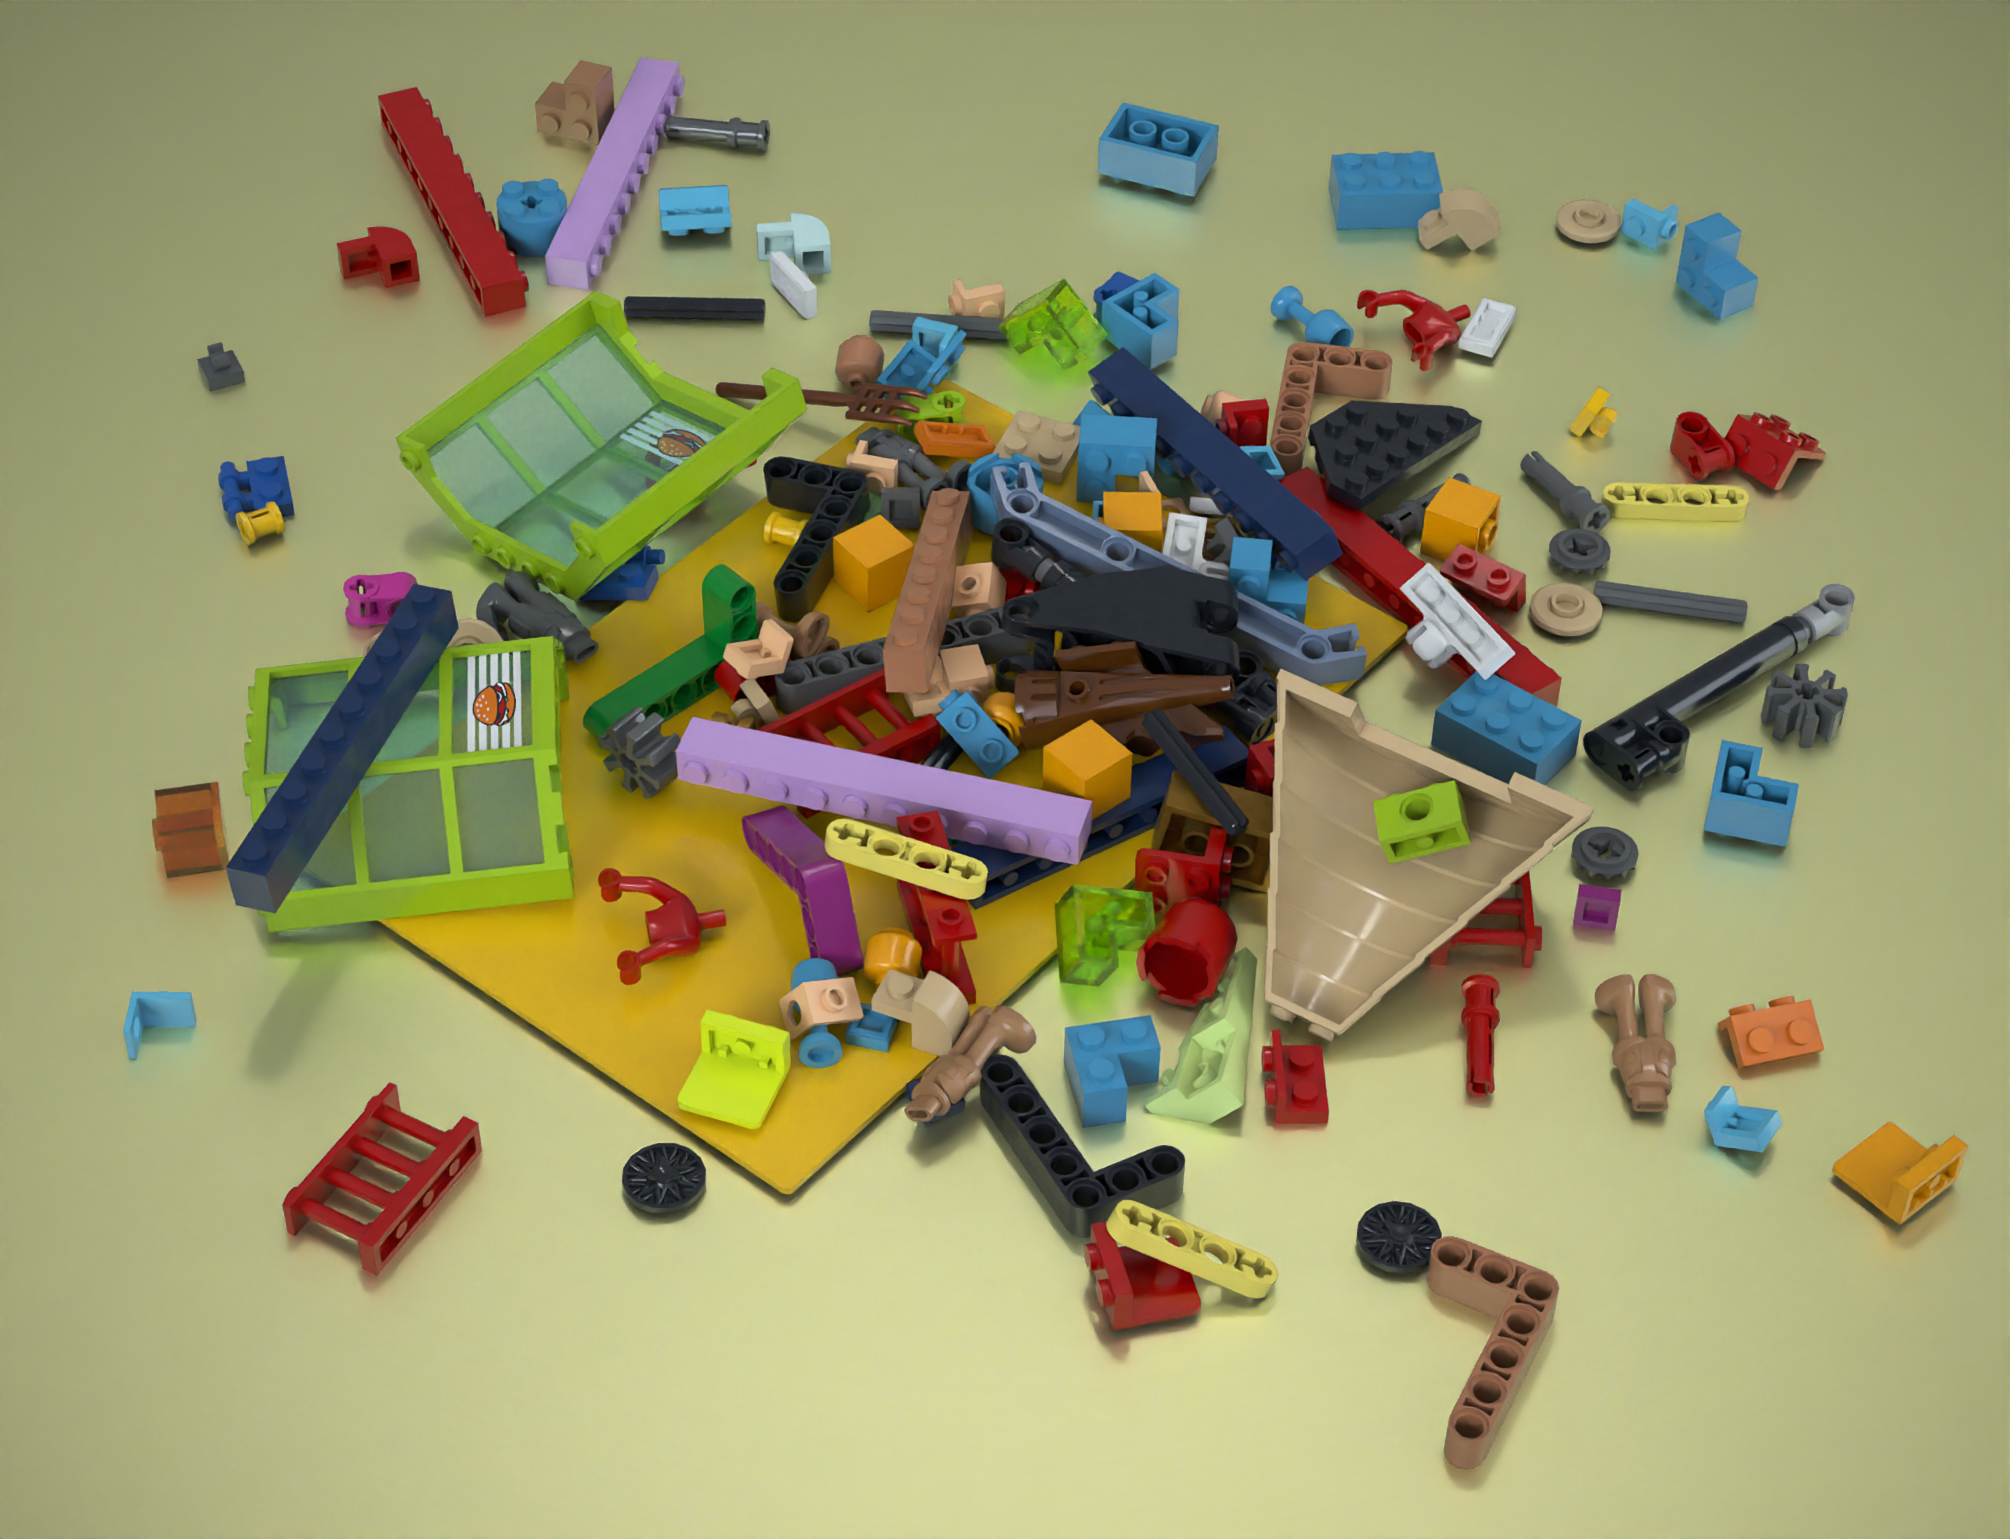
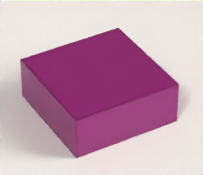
M1579 884L1573 925L1615 931L1622 890Z

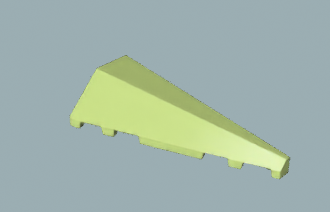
M1247 947L1235 953L1233 956L1236 962L1234 971L1230 978L1224 976L1217 987L1220 991L1218 998L1212 1003L1204 1004L1180 1044L1178 1050L1181 1056L1174 1070L1171 1068L1166 1069L1160 1077L1165 1085L1159 1094L1148 1097L1145 1107L1152 1114L1211 1124L1244 1105L1257 958Z

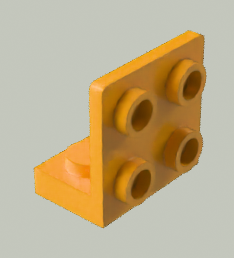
M1887 1122L1836 1161L1832 1172L1900 1225L1958 1180L1968 1145L1953 1135L1940 1146L1933 1144L1926 1149L1894 1123Z

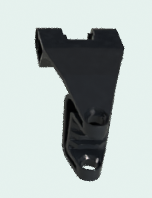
M1168 566L1097 574L1010 599L1004 603L1002 608V629L1011 636L1035 642L1033 654L1009 656L997 662L994 679L995 687L1001 692L1015 694L1016 679L1006 678L1003 674L1007 672L1022 674L1021 671L1026 670L1062 671L1056 658H1053L1056 631L1062 632L1058 650L1070 649L1078 645L1089 647L1110 644L1114 641H1135L1141 654L1156 655L1159 658L1167 674L1232 675L1235 684L1240 677L1238 644L1231 638L1208 632L1224 633L1236 627L1238 623L1237 588L1227 580ZM1013 614H1023L1028 616L1029 619L1019 621L1014 620L1010 616Z

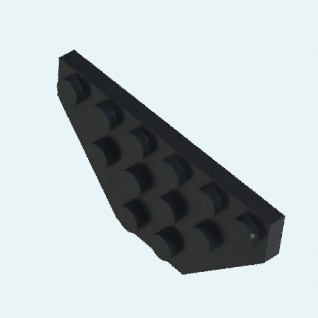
M1351 400L1310 425L1308 440L1310 446L1315 448V461L1319 473L1325 477L1324 488L1327 496L1356 511H1360L1478 435L1482 421L1471 416L1468 411L1453 406Z

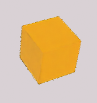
M1448 477L1425 509L1420 553L1445 562L1456 546L1461 544L1484 555L1491 547L1497 534L1501 495Z
M1103 492L1102 517H1097V521L1161 553L1163 532L1161 492Z
M878 515L833 537L834 582L867 612H870L900 596L915 545L883 516Z
M1092 719L1043 747L1042 790L1091 800L1092 820L1130 798L1132 752Z

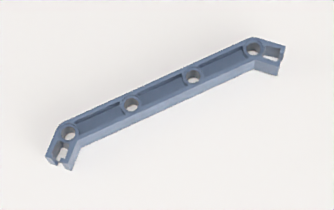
M1029 461L1019 463L1017 483H1013L1014 490H1009L1003 479L1008 474L1006 466L992 467L990 494L999 521L1004 518H1015L1023 521L1028 527V536L1055 556L1054 561L1065 560L1086 577L1160 566L1202 574L1040 493ZM1238 592V623L1236 627L1224 633L1208 632L1231 638L1236 641L1239 650H1249L1256 653L1262 659L1263 666L1276 673L1283 669L1319 686L1361 679L1363 677L1367 653L1364 646L1357 647L1355 651L1357 640L1360 638L1356 623L1314 630Z

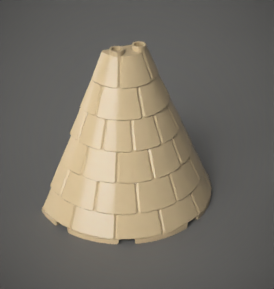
M1280 669L1276 677L1278 682L1277 723H1275V776L1273 780V832L1270 833L1268 945L1266 946L1264 1000L1272 1004L1269 1013L1290 1024H1293L1295 1018L1311 1024L1308 1029L1310 1033L1332 1042L1335 1035H1341L1382 1000L1381 996L1425 962L1424 959L1468 925L1467 922L1511 888V884L1552 853L1554 847L1586 824L1594 812V807L1514 772L1509 784L1504 783L1367 722L1358 702ZM1455 780L1465 804L1471 844L1389 864L1379 842L1373 801L1386 798L1394 793H1405L1428 787L1434 783H1445Z

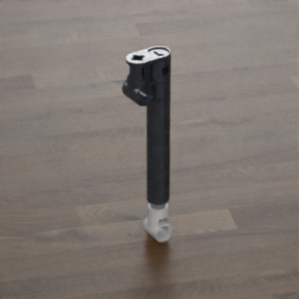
M1840 584L1824 586L1820 591L1818 600L1792 614V616L1783 617L1589 731L1583 738V746L1589 759L1621 786L1631 791L1642 787L1645 777L1652 773L1671 774L1680 771L1685 763L1690 738L1689 729L1682 722L1802 652L1808 644L1815 642L1825 635L1838 636L1844 634L1848 629L1855 600L1854 592Z

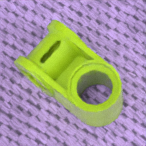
M947 390L940 393L927 394L928 398L926 400L913 396H904L899 399L920 409L919 413L895 409L896 415L912 422L911 427L897 424L898 435L914 443H919L913 432L917 421L968 424L966 419L963 418V409L966 404L964 395L957 391ZM948 401L951 403V408H947Z

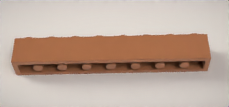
M945 488L939 491H932L883 648L887 692L927 693L952 607L956 566L964 565L973 534L970 491Z

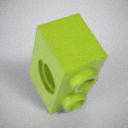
M1455 780L1445 783H1434L1428 787L1405 793H1394L1386 798L1373 801L1379 842L1389 864L1471 844L1465 804Z

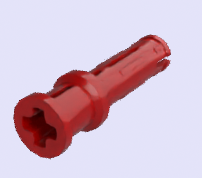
M1475 974L1464 979L1461 984V992L1465 998V1008L1461 1012V1022L1467 1029L1466 1089L1473 1096L1485 1097L1488 1096V1092L1492 1094L1495 1090L1494 1029H1496L1500 1022V1013L1496 1008V998L1500 993V985L1490 975Z

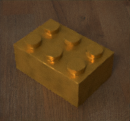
M1173 770L1156 821L1150 849L1204 857L1211 827H1223L1180 772ZM1220 783L1249 819L1247 830L1243 834H1238L1235 837L1228 834L1227 847H1234V857L1231 872H1226L1225 876L1232 877V884L1268 893V888H1270V833L1273 832V797Z

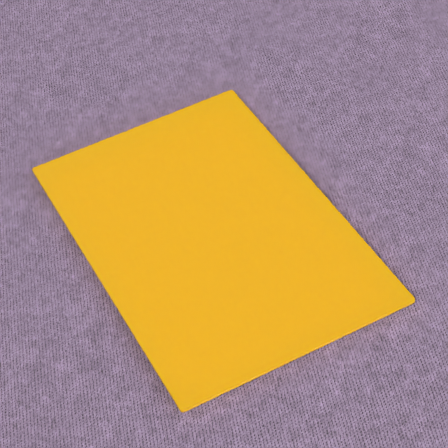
M945 378L939 386L930 385L934 389L933 393L950 390L964 395L966 404L963 409V418L966 419L968 424L984 425L995 447L998 445L1015 415ZM949 401L947 402V408H951ZM892 409L890 414L896 415L895 409ZM866 421L812 462L845 468L849 452H855L857 447L855 441L861 433L876 427L879 430L889 429L898 435L897 424ZM926 455L934 464L945 471H948L959 460H966L973 464L980 459ZM1077 456L1062 484L1043 480V494L1092 518L1093 502L1076 501ZM916 472V474H917L920 478H922L924 481L927 480V479H925L924 477H922L920 474H918V473ZM1116 475L1115 492H1139V482L1127 475ZM898 481V487H907ZM1161 494V501L1170 499ZM766 496L661 574L648 600H627L589 628L591 639L598 643V649L595 654L581 663H575L572 660L566 661L569 677V699L560 700L561 778L563 795L561 796L564 822L567 824L568 841L574 867L575 898L382 919L378 921L781 1193L791 1194L906 1091V1084L918 1080L925 1070L940 1056L913 1048L912 1024L902 1020L898 1024L888 1052L846 1044V1032L850 1022L827 1025L828 1033L837 1037L842 1045V1058L832 1066L812 1068L804 1065L799 1060L798 1055L799 1045L810 1034V1030L797 1040L790 1041L791 1068L759 1128L749 1129L679 1108L678 1095L702 1052L700 1022L706 1010L730 1014L740 1019L774 1026L787 1031L779 1000L790 992L794 967L804 960L811 959L798 895L749 849L742 829V817L783 805L824 842L827 826L837 819L858 821L900 835L898 827L859 818L855 819L826 811L805 819L797 810V805L771 801L742 793H733L728 790L704 785H696L678 780V777L652 798H644L640 787L631 793L622 787L621 783L624 782L625 772L621 768L614 769L612 772L608 771L603 760L611 755V753L604 748H600L598 738L583 726L585 712L595 701L704 635L702 583L707 573L719 564H725L751 583L756 590V602L767 604L778 619L788 624L798 625L800 621L788 622L779 617L773 584L775 576L793 547L779 542L774 544L766 543L763 534L766 521L774 510L782 512L784 517L800 522L803 519L810 520L813 514L776 507L768 502ZM921 505L920 528L897 529L914 545H916L926 513ZM1187 508L1191 516L1204 517L1196 512H1191L1192 510ZM1172 509L1162 510V518L1168 520L1169 512H1178ZM1207 518L1206 529H1216L1214 525L1217 523ZM973 526V534L964 565L992 562L990 556L993 535L981 532ZM1166 531L1162 532L1161 553H1163ZM833 575L813 611H819L828 615L830 626L826 636L836 639L841 649L887 637L899 597L867 612L834 582ZM1316 576L1308 579L1304 625L1314 630L1356 623L1360 638L1357 640L1355 651L1357 647L1364 646L1367 653L1363 675L1407 636L1408 627L1401 621ZM952 607L948 621L960 618ZM1059 631L1055 632V648L1053 658L1055 657V650H1058L1062 638V632ZM997 663L991 664L994 673V679ZM1263 666V669L1274 677V682L1277 684L1278 680L1276 677L1278 673ZM1007 672L1003 675L1014 680L1018 673ZM1359 679L1321 685V687L1342 695ZM531 682L521 683L522 746L532 745ZM994 686V688L989 689V696L1001 691ZM718 688L661 724V734L667 737L676 733L681 740L692 717L710 720L716 711L730 714L732 719L737 720V717L730 709L734 703L721 688ZM889 692V701L911 722L923 718L913 716L904 698V693ZM776 694L769 697L768 699L780 718L787 716L777 708ZM875 709L857 717L878 739L897 731ZM514 716L510 720V747H514ZM475 718V751H479V721ZM468 720L453 730V754L468 752ZM762 720L758 725V729L765 726ZM940 724L941 740L947 733V730ZM487 725V750H490L491 726ZM842 725L824 733L836 747L853 751L863 748ZM498 726V749L503 748L502 726ZM1275 732L1264 741L1275 739ZM439 741L418 757L439 755ZM1241 741L1248 749L1249 746ZM1021 742L1017 747L1019 750L1018 755L991 778L984 774L965 751L958 756L948 768V771L1042 790L1043 748L1028 751L1023 742ZM1159 749L1149 757L1132 753V766L1145 762L1164 752ZM533 759L453 767L464 872L545 863ZM439 769L394 774L362 798L371 883L451 874ZM349 809L337 817L304 871L328 887L357 884ZM1155 828L1079 862V865H1072L976 910L967 901L977 931V939L961 942L976 989V1003L968 1005L970 1016L980 1006H987L993 1011L997 1006L1001 1005L1135 883V858L1137 851L1141 848L1150 849ZM887 849L875 851L884 856L895 855L893 851ZM843 862L848 878L864 962L866 947L870 937L887 927L903 928L909 932L910 929L898 893L897 878ZM613 868L619 871L621 876H646L659 879L689 897L698 913L724 909L727 926L702 930L701 948L698 953L689 957L669 956L641 967L642 977L640 981L633 985H625L620 980L621 970L617 967V958L625 950L637 953L650 946L645 912L657 909L664 904L648 894L639 892H622L621 898L617 901L606 902L601 897L598 876L602 870ZM920 966L918 978L924 980V976ZM863 968L838 976V979L852 977L859 1001L872 1005V997L877 990L875 985L865 978ZM793 1008L794 1020L799 1025L801 1014Z

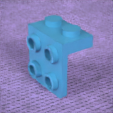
M961 329L938 358H935L910 339L874 384L912 387L925 394H932L934 389L930 385L939 386L951 370L946 365L947 362L953 366L965 350V347L960 343L967 333ZM885 394L883 398L887 399L889 394Z

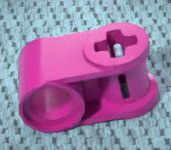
M396 572L381 575H356L347 579L343 587L345 597L348 598L349 603L345 611L347 621L357 627L387 624L413 584H418L416 578L407 572ZM360 586L363 587V594H359ZM362 607L365 608V616L361 614Z

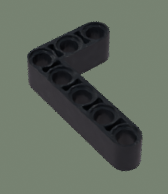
M779 456L768 460L763 467L768 502L776 507L813 514L773 582L779 617L788 622H797L807 613L813 611L834 575L833 537L864 522V517L870 508L867 478L859 471Z
M999 1054L990 1056L981 1069V1104L1065 1228L1072 1235L1089 1238L1091 1224L1107 1221L1117 1204L1122 1200L1136 1201L1158 1210L1180 1199L1183 1194L1185 1157L1179 1149L1169 1145L1156 1146L1094 1172L1018 1062L1012 1057Z

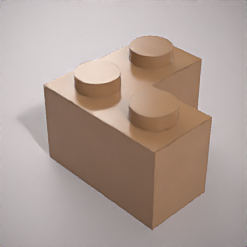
M580 60L565 79L564 84L552 81L535 102L537 131L599 145L615 111L612 67Z

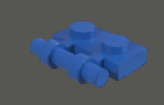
M284 456L246 461L248 471L239 472L233 462L226 461L221 464L218 481L220 488L224 491L222 504L224 510L228 513L229 519L236 521L237 513L256 511L266 507V503L274 501L277 504L282 517L295 515ZM251 490V493L243 494L241 491Z
M650 546L644 547L578 600H648L659 579L656 565H663L665 563L664 550L651 549Z

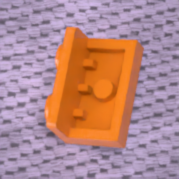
M1794 996L1782 997L1769 1001L1770 1008L1756 1011L1754 1004L1735 1007L1728 1010L1729 1017L1717 1023L1719 1032L1728 1030L1738 1069L1815 1054L1825 1050L1811 999L1795 1002Z

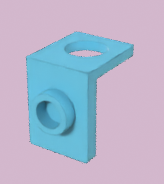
M132 992L123 1030L129 1059H137L143 1027L194 1028L196 1026L197 1019L190 992Z

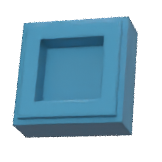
M860 1002L864 1017L859 1021L850 1022L846 1032V1044L888 1052L900 1020L872 1011L871 1004Z

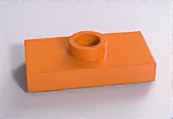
M917 421L913 431L919 444L923 447L925 455H940L951 458H981L992 454L996 448L984 425Z

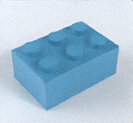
M1123 102L1099 138L1098 173L1115 179L1141 183L1148 187L1173 191L1180 195L1195 196L1217 159L1219 125Z
M1434 152L1345 153L1332 155L1329 193L1337 230L1418 228L1419 219L1427 212L1440 208L1439 194L1443 193Z
M1476 671L1435 710L1431 745L1504 783L1509 784L1514 772L1546 785L1576 755L1582 720L1494 674L1484 680Z

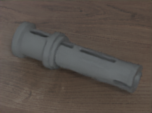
M668 115L665 123V129H669L665 131L666 137L727 142L732 148H738L739 145L758 147L760 151H766L769 144L770 124L768 120L755 123L741 121V118L734 117L727 122Z
M1537 451L1531 452L1536 461L1529 454H1526L1520 464L1521 470L1560 502L1563 514L1570 518L1574 517L1580 523L1581 529L1598 533L1607 525L1611 514L1610 509L1603 503L1595 502L1591 498V493L1584 486L1572 484Z
M1457 473L1454 475L1453 479L1471 485L1470 480L1464 474ZM1443 484L1416 501H1403L1393 513H1384L1379 516L1376 523L1393 538L1403 542L1404 537L1410 532L1417 533L1423 529L1425 509Z

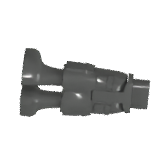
M512 571L507 574L504 587L497 582L490 584L478 601L476 611L490 605L501 623L504 624L508 619V628L521 639L554 636L555 639L563 643L566 661L572 660L575 663H581L595 654L598 649V643L591 639L590 631L576 618L577 616L550 592L540 591L537 580L524 571Z

